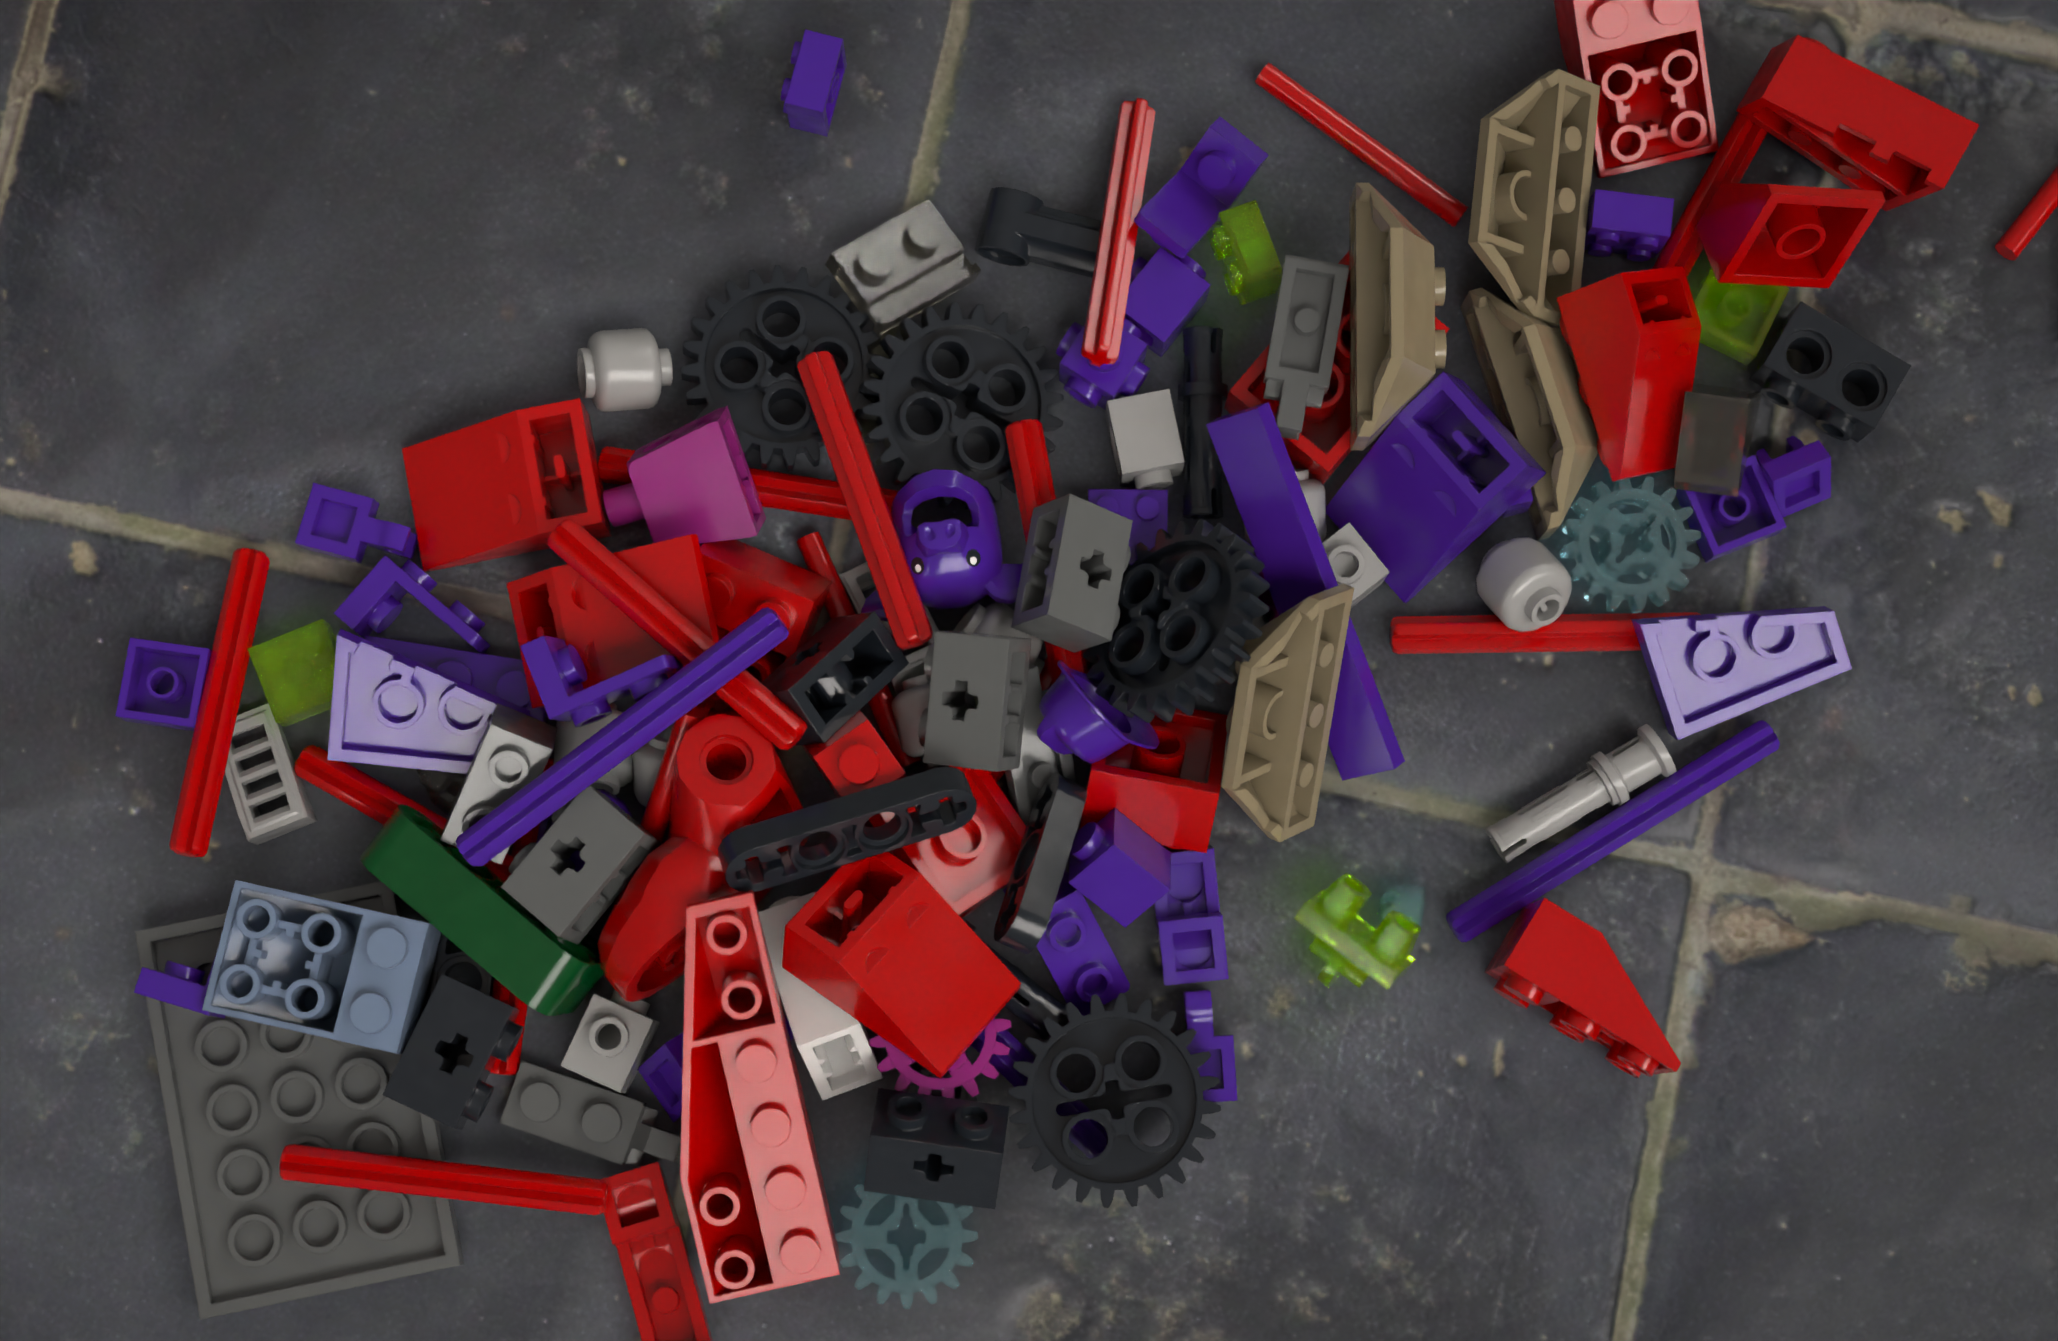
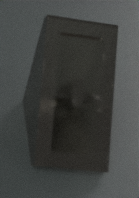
M1697 384L1685 391L1674 489L1734 497L1739 496L1761 402V391Z

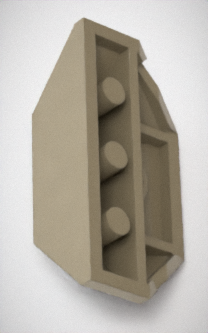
M1555 69L1548 71L1481 118L1468 244L1519 311L1560 328L1561 313L1556 298L1581 287L1600 86L1563 70Z
M1356 183L1349 200L1350 450L1363 451L1389 426L1393 419L1430 384L1436 369H1444L1447 348L1445 330H1435V306H1443L1445 302V268L1435 267L1434 245L1370 183Z
M1483 288L1474 289L1468 292L1460 308L1496 417L1546 472L1531 487L1534 501L1528 510L1537 541L1550 538L1564 520L1598 454V434L1590 408L1585 404L1580 395L1578 368L1571 346L1566 345L1561 329L1519 311L1514 304Z
M1341 584L1307 597L1259 628L1263 632L1262 636L1246 640L1242 647L1251 656L1249 662H1235L1238 679L1234 704L1226 720V731L1229 736L1221 787L1268 838L1277 842H1282L1313 827L1315 824L1354 587L1346 584Z

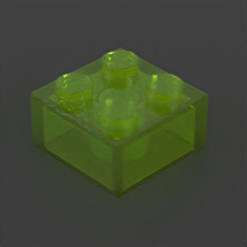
M1256 200L1219 212L1216 226L1213 227L1214 237L1210 238V243L1217 261L1223 259L1228 273L1224 274V280L1230 296L1237 295L1241 306L1277 293L1282 267Z
M1710 265L1693 298L1702 326L1699 342L1747 366L1757 356L1790 288L1773 285L1718 283Z
M324 619L248 648L275 722L283 727L331 709L337 640L331 625Z

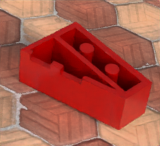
M1798 34L1771 48L1736 109L1737 112L1850 188L1882 191L1886 200L1881 207L1884 211L1944 189L1979 127V124L1832 52L1823 43Z

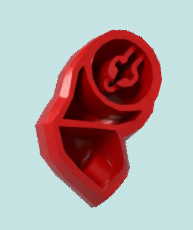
M725 714L708 716L685 732L675 757L668 840L649 853L644 859L602 929L598 941L600 965L607 980L626 1001L636 1002L650 997L685 974L687 904L741 893V891L730 887L725 879L718 857V848L722 840L729 833L741 827L803 809L773 743L741 716ZM809 836L802 840V842L800 843L801 846L805 845V843L809 839ZM786 846L779 848L780 853L787 851ZM757 856L748 858L745 861H752L756 859ZM774 887L755 891L756 904L758 905Z

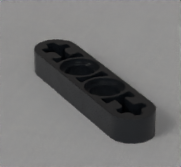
M953 767L934 768L741 827L729 833L722 840L718 848V857L725 879L730 887L741 892L753 890V892L761 891L957 830L972 819L976 812L977 802L962 771ZM948 798V800L939 803V800ZM915 806L916 811L909 813L908 808ZM878 813H895L889 822L881 826H864L870 817ZM822 831L831 833L825 842L816 846L805 847L800 845L803 839L813 833ZM786 846L787 851L780 853L779 848ZM757 856V858L752 861H745L748 858Z

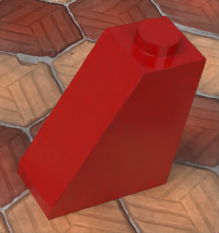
M860 710L825 743L801 745L838 798L907 777L904 769Z

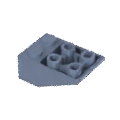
M235 880L202 1010L391 1053L403 1054L421 1017L441 932L430 923Z

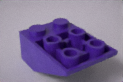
M1443 371L1393 419L1326 506V514L1339 529L1350 522L1389 570V574L1384 581L1403 603H1407L1536 484L1546 472L1463 380Z

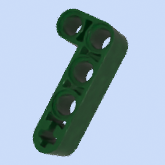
M400 804L361 854L360 860L363 865L526 1005L546 1016L573 1013L604 974L600 965L598 941L588 933L578 945L558 937L501 888L504 881L485 865L478 867L470 865L463 858L457 847L440 841L443 830L419 811Z

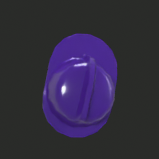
M1061 660L1057 662L1062 672L1042 697L1039 704L1040 712L1044 719L1038 726L1037 736L1042 742L1057 753L1063 755L1074 753L1080 759L1090 764L1100 761L1129 743L1146 749L1157 748L1160 742L1157 733L1150 723H1145L1135 715L1132 718L1126 716L1111 706L1107 700L1097 695L1095 691L1098 685L1088 679L1085 673L1069 668Z

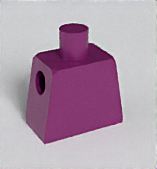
M728 406L718 408L637 449L627 462L632 483L603 492L604 506L611 524L614 527L645 519L653 543L689 534H697L699 543L750 538L758 535L766 520Z

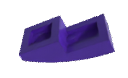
M1212 845L1208 846L1207 853L1186 849L1168 850L1171 852V890L1154 903L1164 986L1229 979L1214 848Z

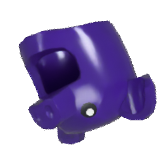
M932 469L914 476L895 496L892 502L891 517L923 605L936 609H957L969 606L986 595L998 603L1012 604L1016 602L1023 563L1003 564L998 517L993 499L988 490L978 481L956 470ZM936 497H955L967 503L971 511L972 522L965 525L960 520L951 518L940 522H924L916 528L911 525L913 509L923 501ZM875 590L866 599L861 613L875 611L881 621H888L878 592Z

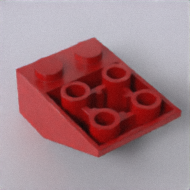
M1554 0L1560 44L1568 73L1600 86L1593 163L1598 178L1718 151L1719 147L1698 0Z
M1676 266L1623 272L1557 297L1561 313L1560 329L1565 341L1571 346L1580 375L1578 380L1579 392L1585 404L1590 408L1598 434V454L1602 463L1608 468L1612 482L1681 467L1702 327L1684 267Z
M580 398L515 410L402 448L424 572L549 549L547 544L548 537L555 530L556 526L565 519L576 521L596 539L612 536L608 515L604 506V491L598 472V458L590 415Z
M689 534L613 553L715 643L719 641L697 534ZM569 564L552 567L506 583L519 647L543 635L564 639L566 646L571 644L575 647L584 663L587 672V680L581 682L584 689L661 655L672 656ZM520 647L532 709L545 708Z
M736 539L704 543L700 546L719 640L759 610L766 607L773 609L787 627L788 637L746 668L751 675L759 682H762L812 637L833 581ZM715 692L697 705V707L704 711V718L716 714L741 716Z
M888 851L842 865L785 925L782 968L940 1079L1021 987V982L922 874Z
M1542 898L1522 908L1485 970L1486 974L1498 980L1493 989L1505 999L1524 1009H1527L1532 1004L1540 1006L1553 1014L1549 1024L1570 1039L1582 1044L1585 1039H1588L1606 1047L1609 1051L1604 1058L1618 1069L1635 1078H1639L1641 1073L1652 1077L1653 1074L1677 1072L1681 1065L1680 1060L1604 935L1546 898Z

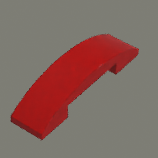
M660 1162L603 1178L607 1182L608 1187L604 1216L612 1245H615L618 1251L641 1340L713 1341L686 1242Z

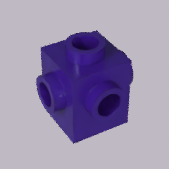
M1124 319L1118 360L1114 364H1102L1100 367L1090 365L1089 359L1081 354L1085 325L1083 327L1079 323L1074 322L1056 350V355L1063 358L1060 362L1059 381L1064 384V390L1085 406L1095 408L1098 405L1105 410L1108 400L1136 395L1151 369L1144 364L1148 344L1140 339L1143 335L1140 329L1127 319Z

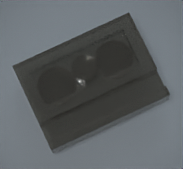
M929 199L832 252L825 264L860 313L866 312L875 324L873 330L878 337L898 326L905 318L917 315L927 307L938 303L971 284L981 272L977 263L972 265L963 254L965 247Z

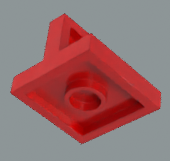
M949 766L962 771L968 780L977 802L976 812L972 819L957 830L900 847L890 852L922 874L961 918H964L1008 885L1026 825L989 771ZM948 798L939 800V803L948 800ZM915 806L908 808L909 813L916 811ZM878 813L870 817L869 821L873 827L881 826L889 822L895 813Z

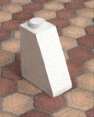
M815 892L801 897L789 896L774 902L769 909L759 912L778 991L797 1048L823 1101L882 1079L883 1076L877 1068L879 1064L873 1048L870 1046L865 1026L782 968L785 925L815 895Z

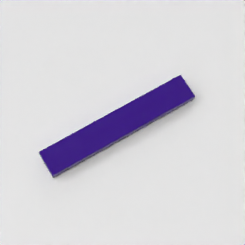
M1269 402L1216 418L1207 423L1208 432L1251 544L1255 548L1256 557L1265 564L1262 572L1265 580L1270 584L1269 591L1278 614L1281 615L1309 596L1338 586ZM1350 616L1328 741L1342 781L1394 770L1405 762Z

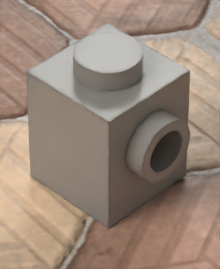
M615 989L610 1000L593 994L561 1066L619 1093L628 1094L638 1072L637 1069L641 1066L660 1022L645 1016L650 1004L642 1000L636 1002L626 1001Z

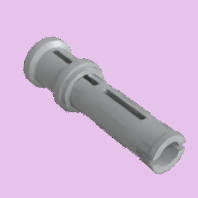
M1648 724L1641 726L1637 729V737L1606 755L1600 751L1590 757L1591 760L1586 763L1588 769L1525 805L1507 818H1503L1485 828L1489 838H1492L1490 839L1492 845L1502 860L1507 864L1527 849L1546 840L1608 802L1612 806L1617 803L1622 805L1630 800L1629 792L1654 777L1662 774L1667 778L1674 774L1676 767L1673 759L1651 726Z

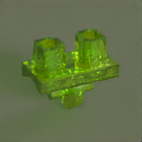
M1345 873L1326 890L1323 889L1305 902L1294 919L1317 936L1308 950L1326 963L1317 978L1318 981L1326 987H1330L1341 974L1360 988L1370 976L1388 990L1400 976L1403 977L1416 960L1410 953L1420 934L1421 927L1403 913L1392 910L1385 916L1377 929L1358 916V913L1372 893L1365 884L1350 873Z

